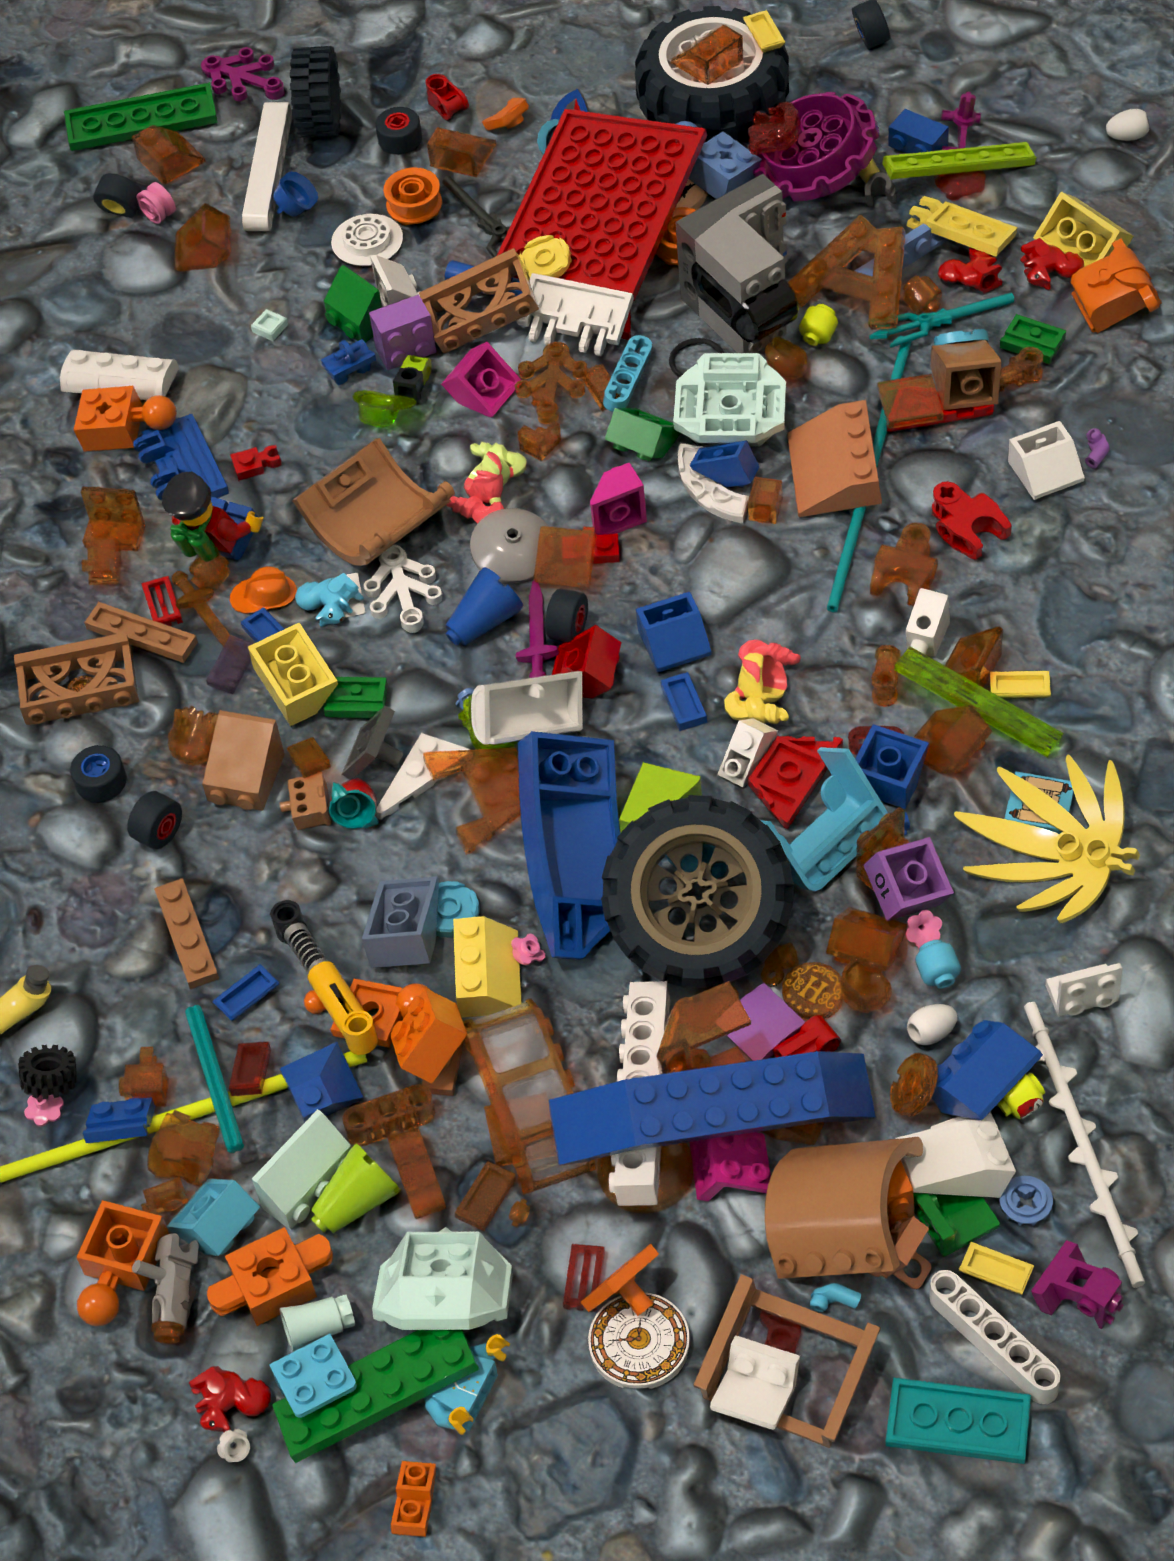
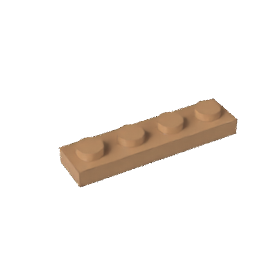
M101 602L97 603L84 622L87 630L104 636L127 632L131 645L182 663L186 661L198 643L197 637L194 634Z
M183 878L154 888L189 988L193 989L218 980V973Z

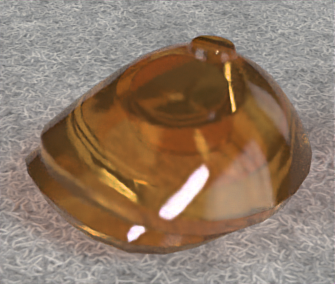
M779 336L773 338L766 345L765 359L767 364L776 370L784 380H793L806 374L807 354L802 348Z

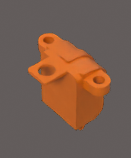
M1122 238L1111 243L1114 250L1109 256L1079 269L1072 275L1070 281L1074 289L1071 294L1091 331L1097 332V334L1145 307L1148 308L1149 312L1160 308L1159 305L1162 304L1151 282L1152 278L1148 271L1139 261L1136 254L1126 247Z

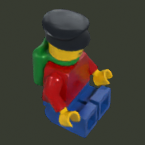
M192 471L175 475L168 482L162 496V506L167 513L172 515V523L174 524L170 527L171 538L185 556L193 557L198 554L204 562L213 561L217 555L239 560L244 554L253 533L259 532L264 517H258L251 507L233 502L228 504L226 500L212 497L210 487L199 475Z

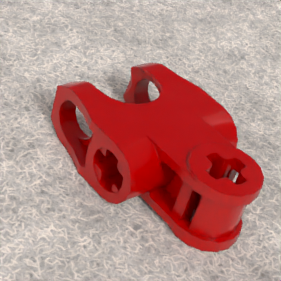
M949 481L941 482L934 487L932 514L940 520L936 523V529L940 537L953 549L971 559H978L982 556L983 544L976 535L977 533L989 532L997 538L1004 540L1011 536L1012 525L1000 510L998 504L985 493H979L971 498L957 484Z

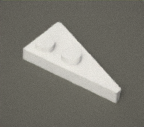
M421 733L377 806L376 818L382 820L383 817L393 814L399 810L400 803L411 796L414 798L418 797L434 786L436 781L451 774L450 769L462 761L466 763L471 761L473 758L472 750Z

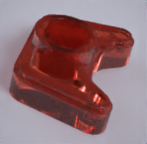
M761 1311L760 1322L768 1331L765 1345L796 1354L801 1336V1326Z

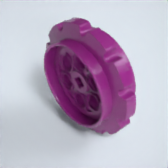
M835 92L807 95L788 103L778 110L768 123L761 128L753 142L756 150L754 154L762 159L760 167L757 170H753L755 178L764 174L782 191V199L791 196L793 201L813 200L839 191L853 181L862 169L867 167L876 152L877 147L874 140L879 138V127L872 110H868L865 102L854 95L844 94L839 97L836 96Z

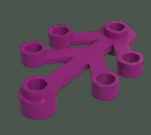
M245 47L239 50V55L226 58L211 55L201 62L203 73L207 77L212 78L211 85L215 94H223L227 91L226 80L221 78L222 74L230 77L233 87L231 90L232 96L235 101H244L248 96L246 87L242 85L241 81L263 88L266 97L271 100L280 99L285 94L283 82L278 77L265 79L251 74L262 70H272L275 64L271 55H262L259 58V62L251 63L254 61L253 50ZM240 63L247 64V65L238 66V67H231L232 65H236V64H240Z

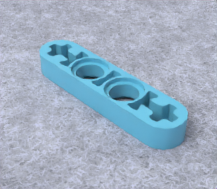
M637 335L629 339L605 389L603 405L607 410L613 412L614 408L627 407L651 355L652 342L649 338ZM638 348H641L639 354L635 352ZM626 363H634L638 366L629 367L626 365ZM623 379L629 381L630 383L622 384L619 383L617 380ZM616 393L620 394V397H618L617 399H614L615 396H616Z

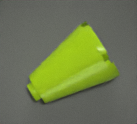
M356 1143L350 1149L312 1207L311 1211L315 1215L311 1220L323 1233L328 1229L335 1233L394 1197L401 1189Z

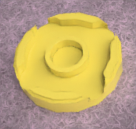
M552 235L540 236L531 240L525 245L523 253L519 255L524 263L529 280L532 273L559 278L567 271L571 263V252L566 242L561 238H554Z

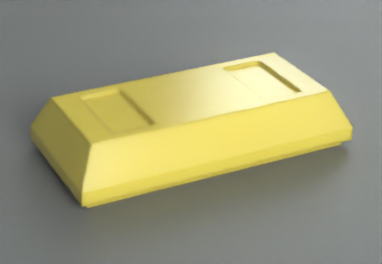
M767 10L743 17L763 53L781 48L785 44V40Z
M1049 671L990 672L992 698H1047L1051 696Z
M971 1242L959 1271L1023 1295L1034 1265Z

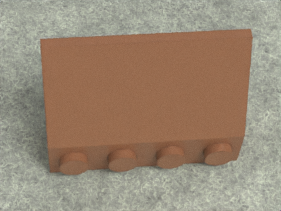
M866 400L838 404L787 433L799 518L882 504Z

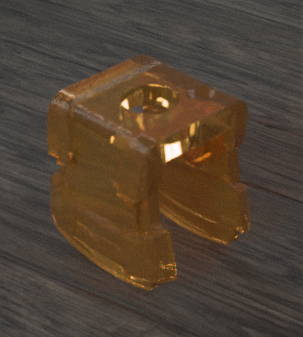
M174 1110L171 1114L167 1113L149 1148L148 1171L152 1172L155 1178H181L187 1183L202 1186L213 1168V1156L220 1127L209 1122L198 1124L189 1120L191 1116Z

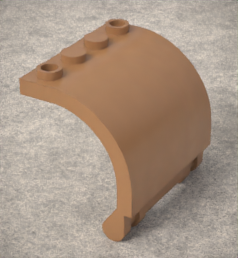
M376 438L292 501L310 528L331 551L346 562L361 566L369 564L451 502L450 498L455 495V491L446 481L441 483L434 493L419 487L397 465L381 439Z
M919 1137L803 1147L789 1151L778 1162L772 1172L765 1200L766 1237L778 1279L895 1271L900 1266L888 1223L887 1196L889 1183L895 1166L904 1156L911 1158L922 1155V1140Z

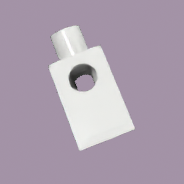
M920 588L906 628L908 649L906 658L912 662L921 664L925 658L923 655L936 656L950 624L948 595Z

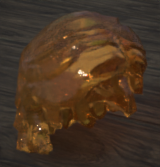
M192 705L189 708L175 709L173 727L168 733V747L171 755L182 763L192 766L207 762L219 713L208 712L204 715L203 710L197 711Z

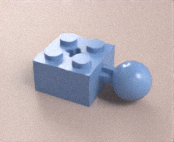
M681 121L676 123L678 125L697 127L694 123L689 121ZM721 132L703 144L688 179L715 199H718L754 179L753 170H757L760 167L762 159L731 136Z

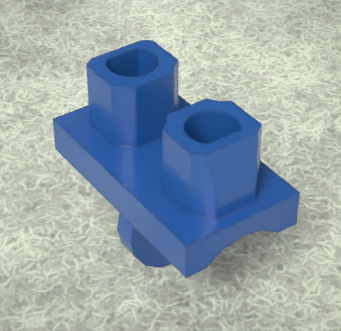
M363 339L351 345L346 340H342L339 342L340 350L321 359V364L335 383L341 385L348 381V374L354 371L363 374L371 370V363L376 361V355L369 350Z

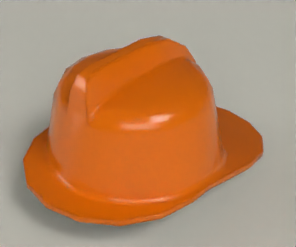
M266 566L257 569L249 579L241 581L230 593L229 601L232 608L245 614L255 613L263 607L266 610L276 609L291 603L295 598L297 588L294 581L285 576L283 571L275 567Z

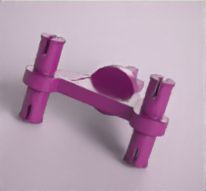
M969 91L961 95L959 107L954 111L942 110L941 121H953L958 125V148L942 146L941 150L965 148L967 127L972 126L974 123L980 124L981 113L974 111L976 96L972 95Z

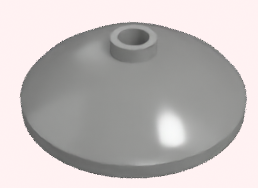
M517 508L501 509L488 514L476 525L471 535L470 552L476 567L480 571L486 567L501 577L498 580L501 583L520 584L537 578L548 568L554 555V537L549 526L536 514ZM514 534L517 537L510 538L508 535Z

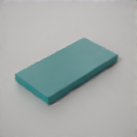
M893 1377L885 1446L1025 1464L1031 1395Z

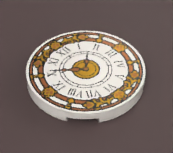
M645 1292L650 1300L653 1301V1304L639 1316L635 1314L623 1297L619 1296L605 1304L594 1317L588 1336L590 1356L597 1371L610 1383L621 1388L649 1387V1389H653L670 1381L684 1366L690 1344L687 1322L681 1311L672 1302L659 1295Z

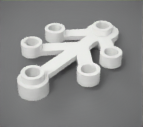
M394 544L380 554L379 561L381 566L371 579L365 581L364 591L367 597H378L377 600L370 604L371 615L376 619H382L387 615V605L398 593L403 609L400 614L401 626L409 633H416L422 628L424 620L422 611L413 606L409 590L425 596L426 602L430 605H437L442 601V591L438 586L427 585L436 579L433 566L423 565L408 559L405 550L399 545ZM403 569L418 574L420 581L405 576ZM391 572L393 579L382 592L380 584Z

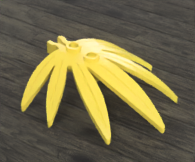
M1070 755L1066 756L1071 785L1078 805L1089 824L1088 829H1085L1066 809L1040 789L1008 770L997 767L999 776L1011 791L1037 816L1062 831V833L1058 834L1016 821L956 811L954 816L973 831L1001 846L1029 856L1059 862L963 867L965 873L1005 882H1040L1073 875V877L1044 890L1016 906L1019 912L1038 910L1057 904L1075 894L1057 917L1059 923L1072 920L1089 909L1104 891L1111 871L1122 870L1123 873L1133 876L1135 872L1133 866L1123 863L1122 860L1127 861L1130 858L1139 860L1140 854L1135 848L1121 849L1119 847L1124 830L1125 808L1120 779L1112 760L1108 761L1105 776L1104 821L1098 800L1087 778Z

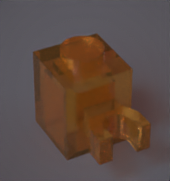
M153 1046L140 1047V1064L125 1065L124 1077L119 1079L120 1096H124L125 1100L152 1097L155 1107H166L169 1078L163 1063H157V1056H153Z

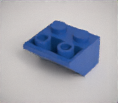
M691 592L636 609L638 632L657 673L712 655L703 620Z

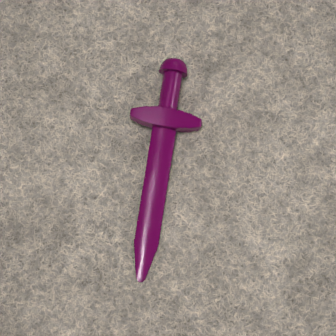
M537 579L533 580L529 594L530 647L517 652L515 655L518 662L532 663V672L529 674V678L546 676L545 672H543V661L559 654L557 646L544 645L543 595Z

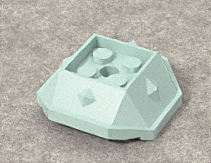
M704 353L696 361L697 364L688 369L676 381L674 430L688 436L699 446H716L747 440L749 446H761L772 435L784 430L786 381L776 370L767 364V361L759 353Z
M446 1227L439 1232H407L393 1255L380 1266L372 1307L373 1319L380 1322L385 1321L389 1325L401 1330H470L483 1326L492 1320L497 1322L507 1319L513 1277L512 1265L480 1232H452Z

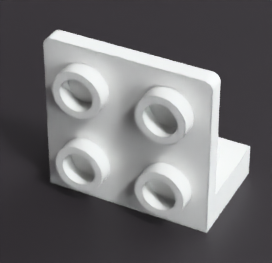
M1120 963L1110 966L1102 964L1046 979L1045 986L1058 1017L1067 1014L1077 1015L1084 1010L1094 1007H1108L1114 1002L1119 1001L1123 968Z
M735 1335L730 1347L728 1370L711 1401L710 1409L774 1430L796 1387L800 1356Z

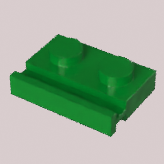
M1016 314L1005 331L1004 337L1000 339V348L1050 364L1052 357L1056 355L1066 338V330Z
M335 677L338 685L326 700L324 713L325 717L372 718L385 706L388 686L386 677Z

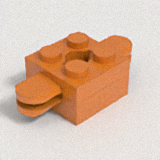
M283 1227L225 1255L232 1275L208 1287L207 1297L211 1309L216 1314L224 1316L247 1305L256 1325L259 1326L279 1316V1308L302 1305L316 1298L317 1295L309 1274L332 1263L333 1252L330 1242L323 1235L317 1234L294 1245L286 1228Z

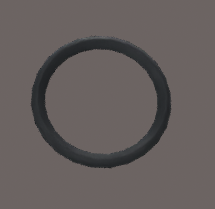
M691 338L673 348L669 357V365L674 374L681 377L684 373L677 369L674 362L675 355L681 348L694 343H702L712 346L718 353H724L723 349L712 340Z

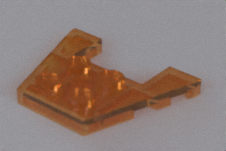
M517 748L423 753V760L433 781L460 771L463 772L483 818L456 827V834L466 855L473 852L482 841L494 836L495 832L507 822L510 824L521 815Z

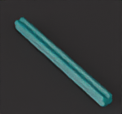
M199 1005L188 1007L185 1013L227 1151L229 1153L241 1151L244 1148L243 1140L202 1008Z

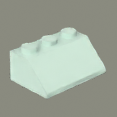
M317 1109L252 1178L262 1209L290 1230L297 1223H301L307 1218L311 1208L352 1148L320 1110Z

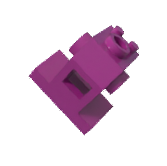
M1067 1240L1031 1290L1041 1312L1052 1316L1062 1300H1072L1078 1303L1077 1308L1083 1314L1095 1318L1100 1329L1106 1323L1112 1325L1115 1317L1111 1315H1114L1117 1311L1120 1312L1124 1306L1122 1304L1124 1297L1120 1295L1122 1281L1119 1280V1276L1109 1268L1103 1267L1101 1269L1087 1264L1078 1244ZM1077 1279L1087 1280L1083 1288L1074 1285V1282Z

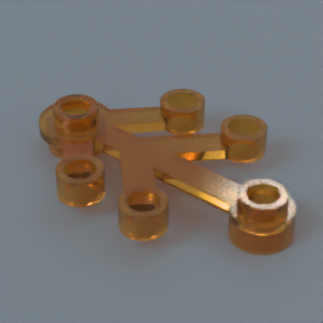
M562 342L548 344L543 349L541 357L533 362L523 361L518 365L519 376L523 379L532 378L536 371L548 365L547 370L530 381L520 380L515 384V392L519 398L529 397L534 390L545 384L543 400L539 402L536 408L538 421L542 424H552L559 418L558 406L554 403L557 382L568 390L573 398H580L585 394L584 382L572 380L560 370V366L563 365L572 371L574 378L582 379L588 375L587 363L575 361L569 356V347Z

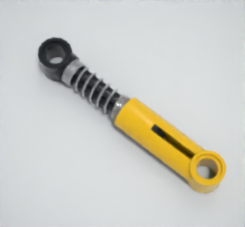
M291 900L278 902L270 912L277 938L282 942L288 943L292 951H294L297 959L308 973L307 980L346 1039L348 1049L357 1055L370 1053L378 1044L372 1016L364 1011L334 963L328 961L325 955L321 953V949L318 948V944L314 942V938L311 937L299 905Z

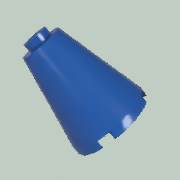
M486 567L478 572L445 625L448 630L445 633L446 636L457 646L460 643L466 646L516 615L523 608V603L509 585L505 587L498 581L501 577Z

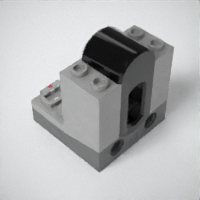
M764 174L757 176L676 221L681 299L737 353H758L764 347L780 340L783 336L787 335L786 326L797 319L799 311L795 293L785 280L787 243L783 239V225L786 224V204L782 201V191Z

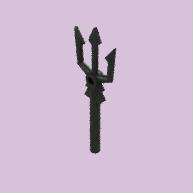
M446 176L442 183L479 219L477 226L485 229L486 234L492 235L486 249L493 258L496 257L498 252L494 247L498 242L504 241L510 226L506 227L502 224L501 219L497 220L495 212L488 214L450 176Z

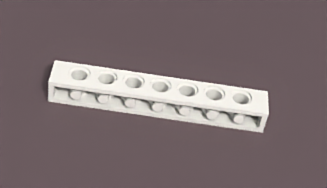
M667 981L630 982L629 995H624L623 1009L624 1014H627V1019H622L621 1033L622 1038H625V1044H620L619 1058L620 1063H623V1069H618L617 1082L625 1079L666 1074L671 1005ZM661 1146L611 1155L612 1166H615V1172L609 1173L610 1193L615 1192L618 1206L657 1205Z

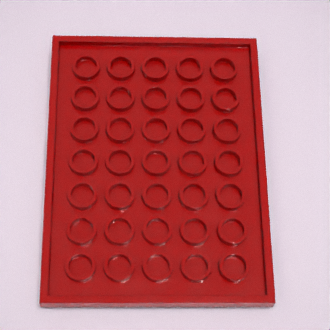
M564 109L497 256L513 248L520 255L525 250V245L531 240L540 236L552 235L554 238L563 239L571 252L569 268L559 279L632 293L633 301H635L706 140V129Z

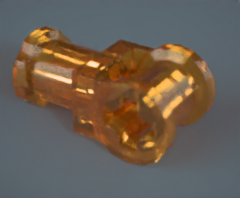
M1027 347L1021 350L1018 355L1009 358V365L1001 368L999 392L1004 391L1005 387L1013 383L1020 387L1027 383L1032 384L1041 380L1043 374L1040 366L1043 362L1042 351L1035 347Z
M882 645L875 651L877 662L875 672L871 677L872 685L875 687L872 690V700L878 706L887 707L893 705L898 699V691L896 689L898 683L897 662L901 659V652L895 646Z

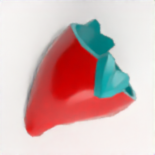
M359 778L348 780L341 785L333 782L329 814L335 823L351 829H364L379 824L376 818V795L367 782Z

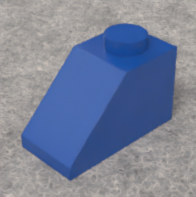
M747 440L699 448L690 463V467L692 470L725 487H743L751 484L759 469V464Z

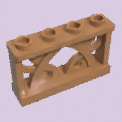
M515 248L419 292L420 298L431 315L434 340L443 353L455 350L539 309L526 274L524 263ZM518 275L520 282L511 283V278ZM520 290L522 294L515 296L514 293L508 291ZM480 292L494 295L490 304L481 313L463 310L470 303L472 296ZM444 310L446 313L438 320L436 313ZM451 319L449 328L443 330L445 323Z
M127 632L14 655L20 711L26 725L40 724L46 721L69 718L90 712H99L119 706L124 707L139 702L133 652ZM124 660L125 669L114 668L117 661ZM82 669L87 674L95 675L91 682L78 692L58 685L73 670ZM110 676H120L125 679V682L118 684L116 679ZM36 678L39 683L28 689L27 680ZM43 690L38 696L39 700L31 701L35 693Z

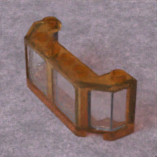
M531 998L525 1000L526 1003L476 1020L468 1019L463 1021L467 1036L464 1038L465 1046L476 1064L509 1150L512 1165L515 1167L518 1175L517 1181L523 1195L596 1170L595 1159L582 1163L558 1165L548 1100L573 1094L571 1088L575 1087V1083L570 1069L564 1070L561 1062L565 1061L560 1044H553L550 1037L554 1035V1031L549 1017H544L541 1008Z

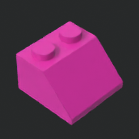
M488 342L472 348L441 385L458 404L485 416L493 417L521 384L522 380Z
M630 462L604 472L590 500L594 535L616 534L647 522L644 485Z

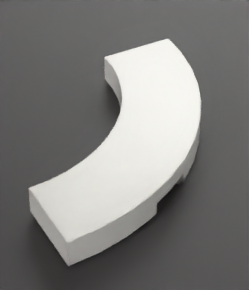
M680 443L678 450L679 474L689 495L696 503L710 513L723 519L743 523L749 505V496L730 491L721 484H717L710 478L692 470L690 467L691 461L698 449L704 447Z

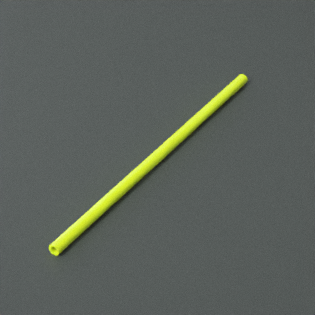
M351 1051L343 1053L349 1068L367 1062L365 1054L357 1055ZM282 1074L228 1091V1095L233 1107L287 1089L288 1087ZM211 1097L153 1116L150 1127H147L148 1134L214 1113L215 1109ZM139 1137L86 1143L85 1139L66 1144L0 1166V1183Z

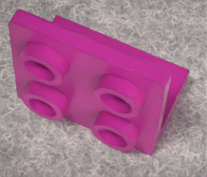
M752 1132L689 1142L697 1200L709 1201L723 1187L767 1193L771 1175L763 1133Z

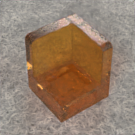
M553 421L547 429L538 427L536 430L523 425L518 431L520 450L542 461L561 442L559 423Z

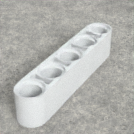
M941 1270L935 1273L930 1282L931 1305L1025 1394L1031 1395L1033 1401L1039 1404L1053 1402L1057 1398L1059 1391L1060 1372L1058 1368L957 1274L949 1270ZM948 1288L953 1292L945 1295L938 1292V1290ZM970 1310L974 1311L977 1315L966 1317L962 1312ZM996 1333L1002 1338L991 1340L986 1335ZM1014 1356H1021L1025 1358L1027 1361L1024 1363H1016L1012 1361L1011 1358ZM1045 1379L1050 1381L1052 1385L1043 1387L1038 1385L1036 1381Z

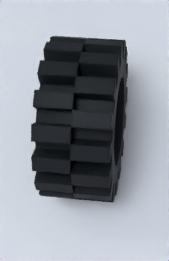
M42 1045L40 1050L37 1047L31 1048L32 1053L26 1051L23 1053V1057L19 1058L20 1087L22 1090L24 1089V1093L27 1095L32 1093L34 1098L42 1095L43 1099H48V1095H53L54 1098H57L60 1092L64 1095L69 1093V1089L73 1090L75 1083H77L76 1059L72 1051L68 1052L66 1047H62L60 1050L58 1045H52V1048Z

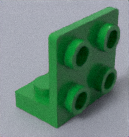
M914 1193V1213L919 1221L929 1228L927 1233L943 1257L1000 1227L999 1220L983 1197Z

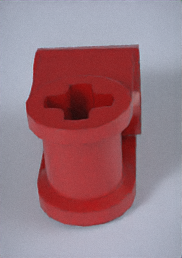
M433 74L426 79L428 103L443 119L449 120L456 112L460 110L465 111L469 108L465 94L453 85L446 76Z

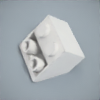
M1060 421L1009 439L1008 462L1033 500L1084 481L1085 477L1074 441Z

